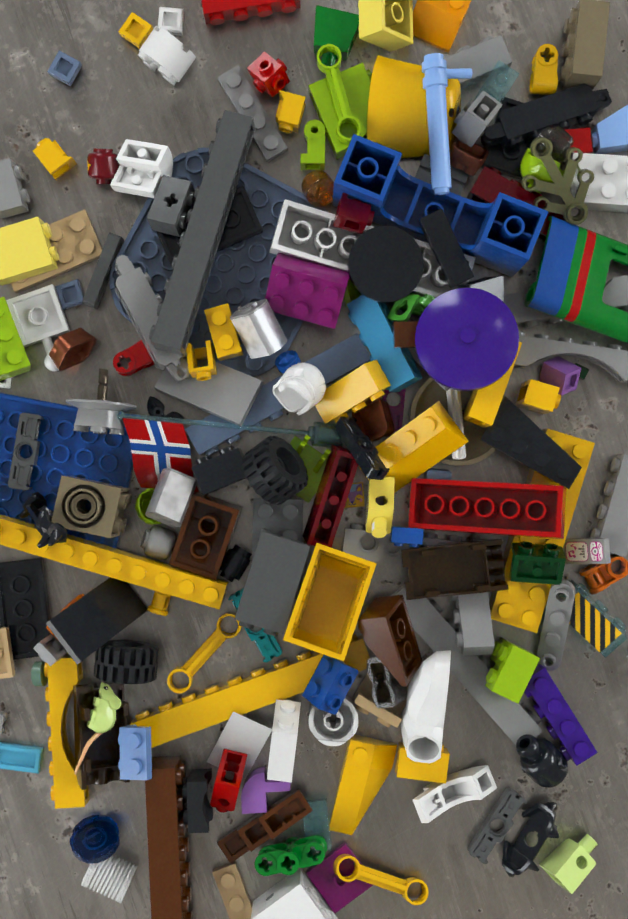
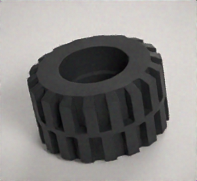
M268 436L249 450L243 457L244 463L242 465L249 484L262 499L269 501L271 504L281 505L302 491L308 484L307 469L302 458L282 438Z
M109 640L96 650L94 677L105 682L117 684H145L152 682L157 678L159 648L151 643L141 641Z

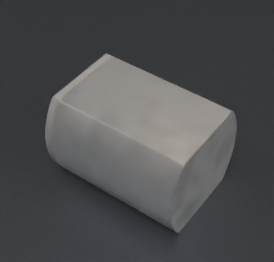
M267 299L251 302L243 307L239 306L238 310L230 316L251 359L270 356L287 343V339Z
M164 468L145 515L170 527H181L192 494L198 483L197 480L172 468Z

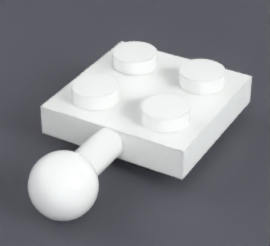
M51 284L6 300L23 346L27 347L42 342L47 354L44 360L46 368L50 371H59L49 356L50 351L54 347L52 338L70 332L55 286Z

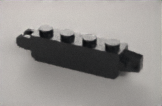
M581 84L502 110L496 123L486 127L480 140L484 147L501 144L502 149L509 146L516 148L523 145L527 140L546 137L548 133L554 131L559 133L561 130L569 129L570 126L579 124V126L588 124L593 120L596 112L608 107L612 100L607 89L592 91L590 86Z

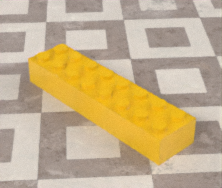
M548 428L542 431L582 467L570 489H566L564 539L509 536L503 554L504 575L509 590L492 591L489 599L492 620L534 633L538 632L552 584L510 581L509 575L513 557L512 543L523 541L540 545L552 543L561 546L563 549L595 445L593 442ZM529 469L525 484L561 486L533 469Z

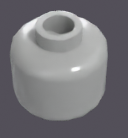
M154 525L150 529L145 530L140 547L143 548L144 554L159 560H167L170 554L173 553L176 544L175 532Z

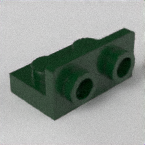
M526 541L512 543L513 557L509 575L510 581L561 584L566 561L561 546L552 543L545 545L532 544Z

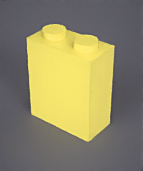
M38 216L0 228V285L3 286L58 269L56 261L59 260V255L55 246H51L49 240L52 237L49 224L47 222L44 223Z

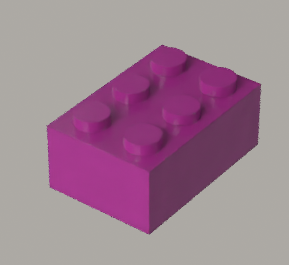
M278 252L272 265L265 299H267L272 311L275 313L335 329L349 281V273Z

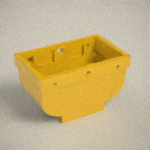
M316 543L283 641L344 662L377 563Z

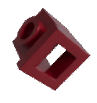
M343 192L337 206L333 226L362 234L366 225L371 226L374 211H371L370 204L363 203L357 199L347 198L348 194Z

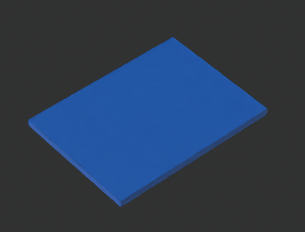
M0 393V514L36 524L30 515L23 519L20 518V514L24 510V502L33 493L39 492L47 500V508L54 512L61 475L76 476L130 488L133 460L126 428L124 435L109 434L110 430H108V434H95L90 431V428L89 432L73 431L78 408ZM21 413L36 414L44 417V420L41 419L37 439V441L41 442L37 466L33 465L29 486L33 487L32 490H20L8 486ZM22 446L20 449L21 456L25 459L31 457L33 453L31 446ZM88 500L86 502V509L90 512L92 505ZM67 529L69 535L118 549L120 535L107 538Z

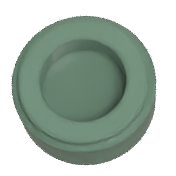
M36 661L32 666L31 680L34 686H46L48 683V677L44 676V661Z

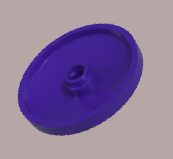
M458 288L445 292L435 298L421 314L415 333L417 356L427 374L441 385L460 391L482 389L498 381L509 370L519 346L518 326L511 310L497 296L477 288Z

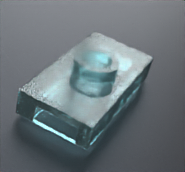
M327 798L307 800L313 811L303 817L305 837L311 835L323 836L327 841V851H331L332 841Z

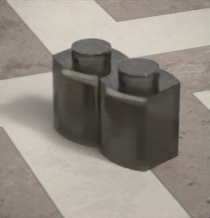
M376 655L367 660V673L373 683L372 697L376 707H395L406 700L407 686H401Z

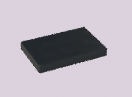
M503 96L501 101L503 105L498 111L495 123L502 110L523 104V102ZM534 139L527 140L523 145L516 148L509 146L502 149L501 144L488 146L486 150L489 151V154L481 168H484V166L487 168L493 167L503 175L522 180L520 164L527 148H530Z

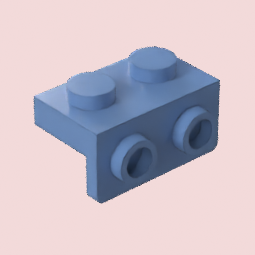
M136 724L119 727L118 744L120 745V759L118 768L120 770V779H152L151 727L137 726Z

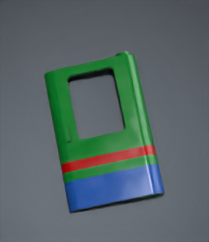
M550 215L548 217V221H550L537 279L526 293L525 307L628 343V312L609 306L602 301L610 261L628 266V245Z

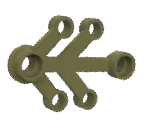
M544 137L534 139L530 146L531 153L536 158L541 159L553 183L537 180L533 175H526L522 179V187L527 191L538 190L561 196L564 204L549 202L547 198L539 196L535 198L533 205L538 207V202L545 200V206L541 209L563 215L566 222L574 225L581 224L588 216V207L584 201L589 185L594 180L592 171L588 169L580 170L577 174L579 186L575 197H573L570 188L578 162L583 157L582 151L576 147H571L567 150L566 159L568 161L562 177L551 156L553 150L551 141ZM539 143L544 144V149L541 152L536 150V146ZM573 151L578 152V157L575 160L570 158ZM584 173H589L587 181H582ZM528 179L534 180V184L531 187H526ZM578 208V214L571 216L572 209Z

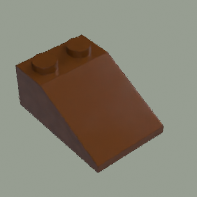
M197 491L193 493L169 565L216 581L242 507L209 495H203Z
M403 595L377 597L358 619V629L363 635L366 645L400 685L407 686L423 660Z

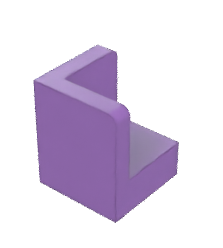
M557 356L543 362L539 381L560 387L558 394L562 396L577 389L581 367Z

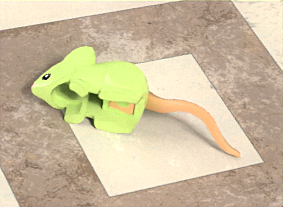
M103 681L100 684L99 697L93 698L92 705L94 709L90 710V721H87V727L96 733L85 744L75 769V775L78 773L90 745L100 735L112 729L116 721V710L121 707V700L114 694L112 688Z

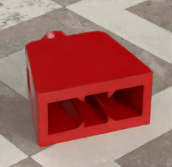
M228 749L223 750L210 805L219 812L234 811L248 754ZM227 771L235 773L233 780L225 778Z

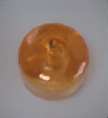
M315 170L304 177L301 184L302 192L311 205L323 207L333 201L334 182L326 172Z

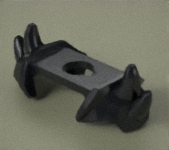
M39 492L33 493L24 502V510L20 514V518L23 519L30 515L35 521V528L42 535L37 546L42 548L47 544L52 546L56 543L66 542L68 536L67 529L59 523L51 522L53 511L47 508V500Z
M537 803L522 812L521 816L523 818L530 817L529 821L512 847L507 840L504 842L502 866L509 877L513 878L514 875H520L527 869L539 871V868L533 861L548 837L559 838L557 826L554 824L556 818L554 809L557 807V803ZM536 831L538 832V842L534 847H530L526 843V836L528 833Z

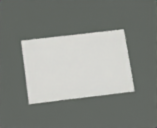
M233 711L207 763L219 768L224 749L248 754L242 776L243 779H246L272 729Z

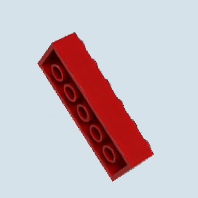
M412 478L408 528L564 539L566 488L556 485Z

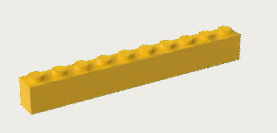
M0 514V545L219 610L223 604L229 584L228 581L218 578L215 581L164 562L69 534L66 542L56 543L52 546L47 544L39 548L37 544L41 540L42 535L35 528V524Z
M353 634L344 663L356 668L359 672L373 667L362 635L357 637L356 634ZM305 651L296 655L297 659L288 662L287 659L274 663V668L265 670L264 667L250 672L251 676L244 679L241 676L234 677L228 680V684L219 687L216 684L204 689L205 693L197 696L195 693L185 695L181 698L182 701L176 704H172V701L159 705V710L150 713L149 710H144L135 714V719L132 720L130 725L150 726L151 748L229 720L233 711L243 715L275 703L276 699L284 700L303 693L323 654L317 652L311 654L310 651Z

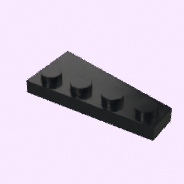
M506 396L499 406L493 425L487 427L480 439L568 490L582 468Z

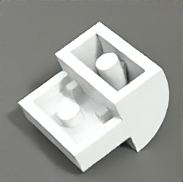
M126 139L116 158L120 166L110 186L117 192L154 198L163 175L172 177L173 158L169 147Z

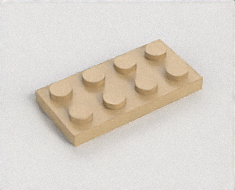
M85 209L49 224L52 232V237L49 240L51 246H55L59 255V260L56 261L58 269L11 283L15 293L27 290L99 259L103 248Z

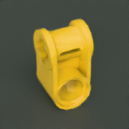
M552 44L541 45L532 59L530 94L550 95L557 91L558 50Z

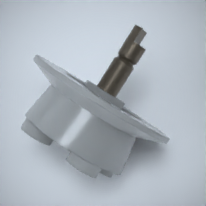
M99 368L97 400L66 399V403L78 408L73 431L89 432L90 428V431L95 434H108V430H110L109 434L124 435L125 426L122 419L124 412L137 409V406L107 401V384L109 381L107 369Z

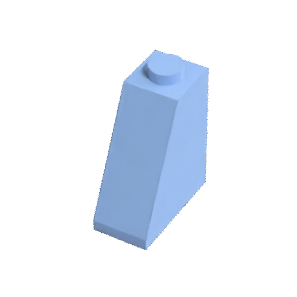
M628 105L597 123L592 129L591 140L594 154L628 151Z

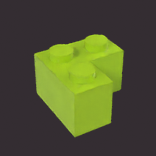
M500 637L498 641L494 642L495 647L490 659L496 664L494 668L488 671L485 686L492 692L519 704L540 658L528 650Z

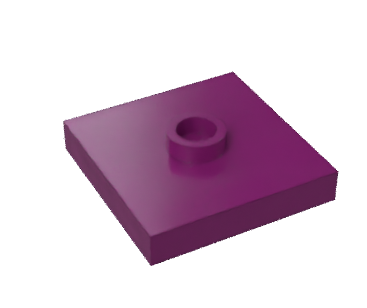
M346 842L326 855L321 864L311 866L306 870V875L334 913L373 886L357 879L352 882H345L335 875L333 863L339 855L350 854L358 860ZM348 858L340 863L339 872L342 876L346 877L353 873L355 867L353 860Z

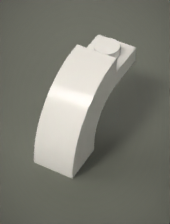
M482 765L447 775L446 784L432 782L423 788V793L412 800L421 823H429L455 805L471 800H482L497 789L489 766Z

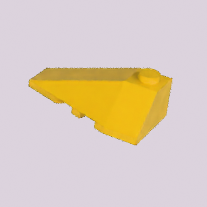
M354 734L348 740L328 830L353 835L392 770L397 749L396 743Z

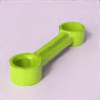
M325 44L317 52V66L321 72L326 74L338 118L336 126L337 138L341 143L349 145L352 137H344L340 133V127L345 123H352L358 129L356 135L360 136L361 123L351 113L339 69L342 58L341 51L333 44ZM326 52H332L338 57V62L333 66H326L322 64L321 56Z

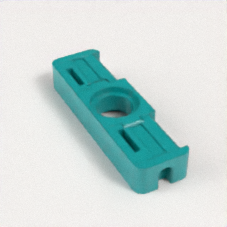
M244 588L229 596L228 600H233L232 603L236 610H238ZM244 627L251 641L255 642L262 656L265 657L263 662L267 663L272 658L282 654L283 649L276 636L264 633V628L259 631H253L250 628Z

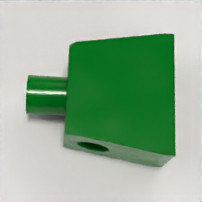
M316 5L314 53L317 54L320 47L325 44H333L340 49L341 60L346 61L359 33V15ZM326 52L322 55L321 62L326 66H333L338 57L332 52Z

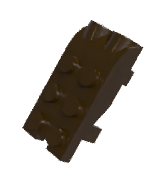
M503 539L401 549L402 567H408L409 581L404 582L406 599L413 600L509 590L504 575L505 565L501 549Z
M105 682L121 700V707L116 710V721L112 729L100 735L87 750L76 774L81 790L87 789V785L91 784L103 785L110 781L118 780L125 783L130 782V780L120 779V770L118 768L120 759V745L118 744L119 727L128 725L126 716H129V706L125 702L124 684ZM92 684L73 686L75 767L78 764L85 744L96 733L87 727V721H90V710L94 709L92 705L93 698L99 697V688H93Z

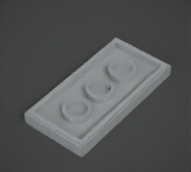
M207 359L197 360L198 367L208 366ZM216 362L217 375H211L210 380L198 381L190 376L177 383L169 371L165 369L154 388L158 392L242 427L263 386V382Z

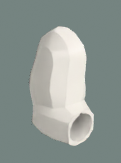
M451 650L436 651L425 659L408 685L406 706L401 717V734L407 757L414 762L430 764L441 758Z

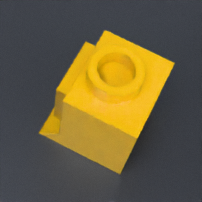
M279 90L280 101L275 116L279 126L278 129L284 133H298L306 106V97Z
M44 138L32 150L55 180L77 165L73 157L67 156L56 140L52 142L49 138Z
M211 340L205 341L206 347L194 349L192 344L188 343L186 348L189 373L192 378H196L198 381L210 380L211 375H217L215 347ZM197 360H208V366L198 367Z

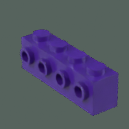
M537 664L524 693L527 698L530 696L536 703L533 708L540 719L545 718L549 726L546 729L553 740L558 739L562 747L559 750L567 761L571 759L577 766L598 752L546 668L541 664Z

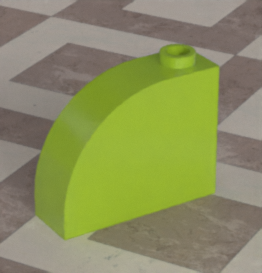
M360 63L340 73L352 116L356 117L361 123L360 136L367 138L368 100L372 73L369 69H365L363 63ZM327 78L309 84L308 92L319 120L325 126L326 137L337 160L345 156L349 145L341 143L337 138L336 126L338 118ZM345 123L340 127V133L347 138H351L358 131L352 123Z

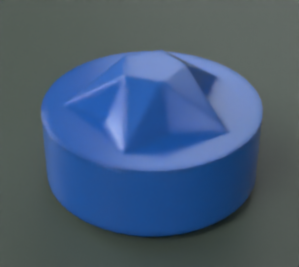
M293 350L283 352L275 360V365L280 373H284L294 364L301 363L297 352Z

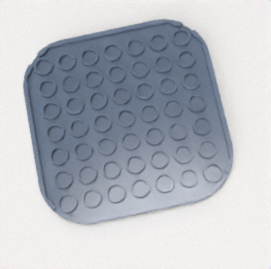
M197 148L198 150L187 153L183 152L173 159L172 177L191 181L195 190L197 186L201 185L203 179L201 177L202 167L204 163H208L210 157L208 154L209 148ZM247 163L244 164L237 188L244 186L263 233L216 253L188 342L192 344L194 349L206 347L205 341L211 340L213 344L204 312L205 309L228 303L233 314L238 310L239 306L243 307L248 303L265 299L272 265L277 256L269 253L284 200H290L328 212L316 200ZM148 197L115 259L119 255L128 256L135 269L140 267L143 273L147 272L153 283L151 288L154 294H159L164 301L166 295L164 292L165 283L168 278H171L173 269L157 232L152 230L147 220V215L154 198ZM114 260L109 277L112 298L119 312L131 322L115 292V283L118 275L117 271H115L116 261ZM273 312L287 339V343L281 349L270 356L251 359L239 337L244 355L219 361L215 351V361L252 377L264 374L276 366L275 360L280 354L289 350L304 320Z

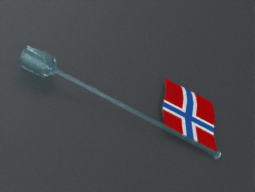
M123 410L117 413L118 419H123L130 440L133 468L141 488H155L164 468H172L194 478L191 468L190 444L183 424L308 435L311 437L309 441H311L312 446L331 448L332 444L343 446V440L334 428V423L314 422L313 426H309L308 431L253 425H242L241 427L232 423L123 413ZM197 485L194 492H200Z

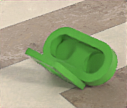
M410 293L406 297L395 301L387 318L390 321H408L411 314L421 315L435 297L430 294L420 296ZM398 309L405 312L402 315H397Z

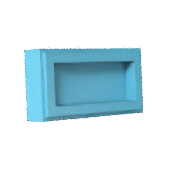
M0 742V769L39 774L42 767L44 747Z

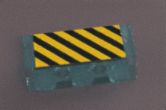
M571 580L570 582L576 589L569 624L606 658L627 639L625 630L627 627L618 617L613 619L607 613L608 608L600 600L595 602L589 596V590L582 583L577 585ZM558 593L560 597H566L564 593Z

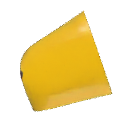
M378 55L373 66L368 100L367 139L401 152V158L430 154L426 90L423 89L422 81L425 73H422L421 65ZM448 79V87H446L449 150H451L452 144L456 139L452 131L457 125L454 123L457 108H459V113L461 112V88L458 79ZM451 108H453V117L449 116Z

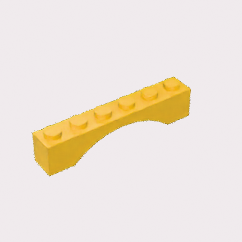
M67 654L51 667L48 663H44V676L48 677L45 699L46 702H49L50 711L47 712L46 721L47 726H51V736L48 738V750L52 751L49 773L50 776H53L54 785L51 786L50 795L51 800L55 801V809L85 807L90 800L89 785H87V789L81 790L77 775L74 774L76 769L75 757L68 742L66 729L67 712L73 696V686L78 685L83 679L82 662L77 665L72 657Z

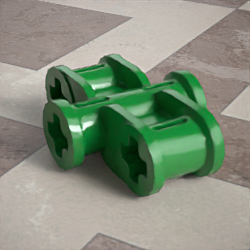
M320 835L302 838L291 836L286 839L285 843L266 845L260 849L254 862L255 869L263 876L278 873L292 875L298 868L321 864L328 848L327 841Z

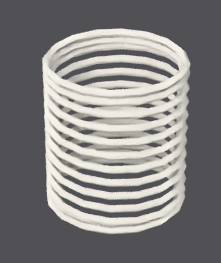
M111 854L104 860L90 863L81 886L87 888L94 875L89 887L90 890L98 876L93 891L96 890L101 879L96 892L99 893L102 887L100 895H102L106 888L105 897L110 889L107 897L110 898L113 892L111 899L115 898V902L122 903L138 866L132 865L131 862L128 864V861L124 863V859L121 860L120 857L117 859V856L113 858V854Z

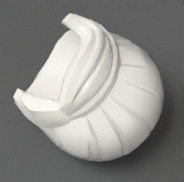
M297 363L284 372L280 380L273 385L272 391L286 410L302 415L321 401L326 392V384L322 373L316 366L309 363Z

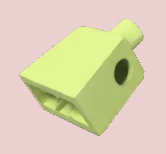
M588 834L579 843L568 838L539 865L555 883L573 894L595 867L596 861L589 854L598 844Z

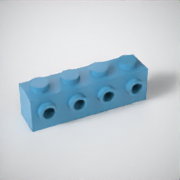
M361 295L347 304L350 311L348 313L349 318L354 325H357L360 331L359 338L371 353L370 360L377 359L391 384L387 390L389 392H400L421 380L423 377L409 349L394 348L393 322L395 321H390L387 318L390 311L386 303H380Z

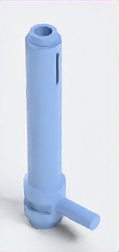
M432 53L425 55L424 62L421 63L422 73H425L422 81L423 89L426 90L431 185L435 195L449 194V189L452 188L446 87H448V79H471L472 68L447 69V61L444 60V55Z

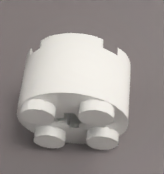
M158 26L154 27L139 49L138 54L147 67L154 72L157 69L163 75L162 77L173 86L180 82L196 59V56L190 50L187 53L183 51L182 42L166 30L159 29Z
M346 695L336 714L335 722H330L329 717H331V713L319 710L311 703L308 719L309 728L316 739L322 744L340 746L356 733L359 721L355 703L348 695Z

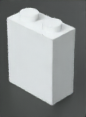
M276 699L267 780L292 783L301 702Z

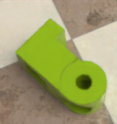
M310 120L304 127L307 154L301 153V170H325V126L319 120Z

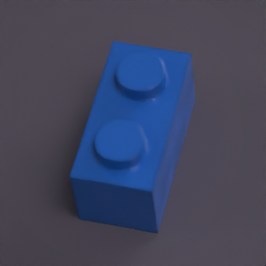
M391 527L390 543H394V546H403L404 543L409 544V547L419 548V545H423L424 529Z

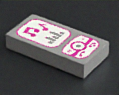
M609 538L565 540L563 546L566 557L565 564L611 563Z

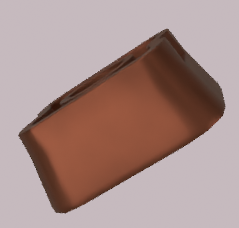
M456 137L450 151V165L474 176L486 161L489 151L476 143L470 147L460 142Z
M83 328L75 329L59 336L55 340L54 347L50 351L49 356L56 367L63 371L85 361L91 354L97 339Z
M381 398L373 402L369 399L365 402L367 405L365 408L355 413L352 411V417L357 419L356 423L364 435H368L372 442L378 441L385 436L388 437L395 431L389 404Z

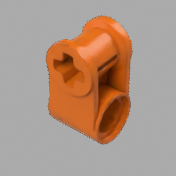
M611 554V563L590 564L580 570L579 574L584 576L590 587L589 592L593 595L628 575V561L619 555ZM619 560L621 568L618 572L614 573L611 570V565L614 561Z

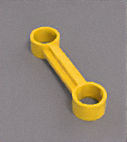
M227 612L221 615L217 621L216 630L183 666L176 667L170 672L167 678V685L171 691L175 693L186 692L192 685L193 676L224 641L239 634L242 626L239 625L240 621L236 620L238 628L234 633H226L220 627L222 618L226 616L235 618L236 613ZM176 672L187 674L189 678L188 686L177 688L172 682L173 674Z
M350 854L339 855L333 863V871L342 881L352 882L357 879L401 894L412 905H421L428 898L429 890L426 883L416 877L402 879L361 865ZM350 858L354 862V871L349 876H342L339 872V865L344 859ZM418 882L422 887L421 895L417 899L411 900L407 895L408 887L412 883Z

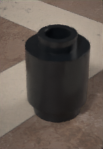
M235 544L233 549H229L223 560L220 576L230 582H233L234 579L239 581L251 561L249 558L252 554Z

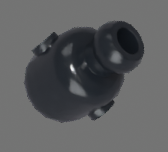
M528 734L521 736L517 740L516 750L520 755L521 768L524 773L541 787L552 788L563 782L568 772V762L552 742L545 738H536Z

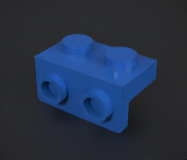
M323 655L302 696L319 710L335 715L359 671L340 660Z

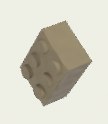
M579 0L576 8L571 9L570 18H566L564 34H567V42L563 43L561 57L565 58L564 66H561L559 72V81L562 82L561 91L581 84H586L593 90L603 75L610 2Z

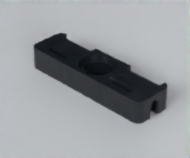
M341 416L334 428L364 475L368 479L383 480L390 469L385 467L377 455L379 452L368 435H364L356 423V418L350 417L347 419Z

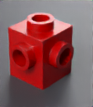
M265 51L247 67L257 90L261 93L266 92L272 98L290 82L286 74L288 70L286 65L279 58L275 60Z

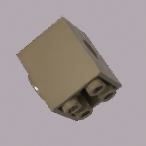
M61 475L51 522L59 523L65 529L107 538L117 537L120 535V532H124L127 518L123 517L125 508L130 507L132 494H129L130 488L76 476ZM88 500L92 505L90 512L86 509V502Z

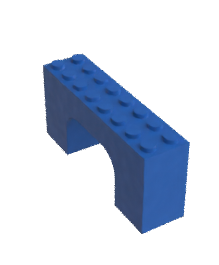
M353 134L334 181L332 206H338L344 192L348 194L347 198L357 199L371 205V211H374L372 222L382 226L400 228L413 238L427 243L428 241L418 220L442 209L463 254L476 257L475 263L513 277L529 261L548 211L499 192L492 203L476 202L452 192L445 195H435L431 184L409 175L400 167L401 152Z

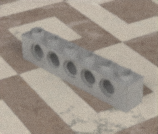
M350 523V528L345 527L342 552L368 561L402 565L401 549H410L409 544L403 543V546H399L395 552H388L386 550V543L390 540L391 533L386 534L383 538H376L372 533L365 531V525ZM423 532V547L464 542L461 536L448 535L447 539H439L436 533ZM365 536H371L375 540V544L371 549L367 550L361 546V541ZM472 538V541L486 540V539Z

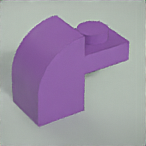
M266 766L253 770L246 777L241 793L242 814L267 813V792L290 791L291 782L267 780Z

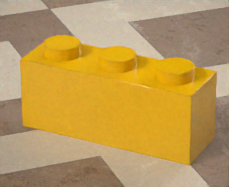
M376 359L361 365L326 388L323 398L315 407L325 424L332 421L337 423L341 416L348 418L347 413L351 410L355 413L365 408L367 400L371 399L373 402L384 396L383 390L390 387L391 384Z

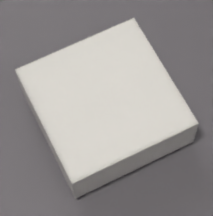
M159 7L158 28L166 30L171 35L182 36L184 9Z

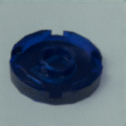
M92 815L84 818L75 825L73 834L70 837L73 855L79 861L88 864L107 860L116 852L120 844L121 835L117 823L111 817Z

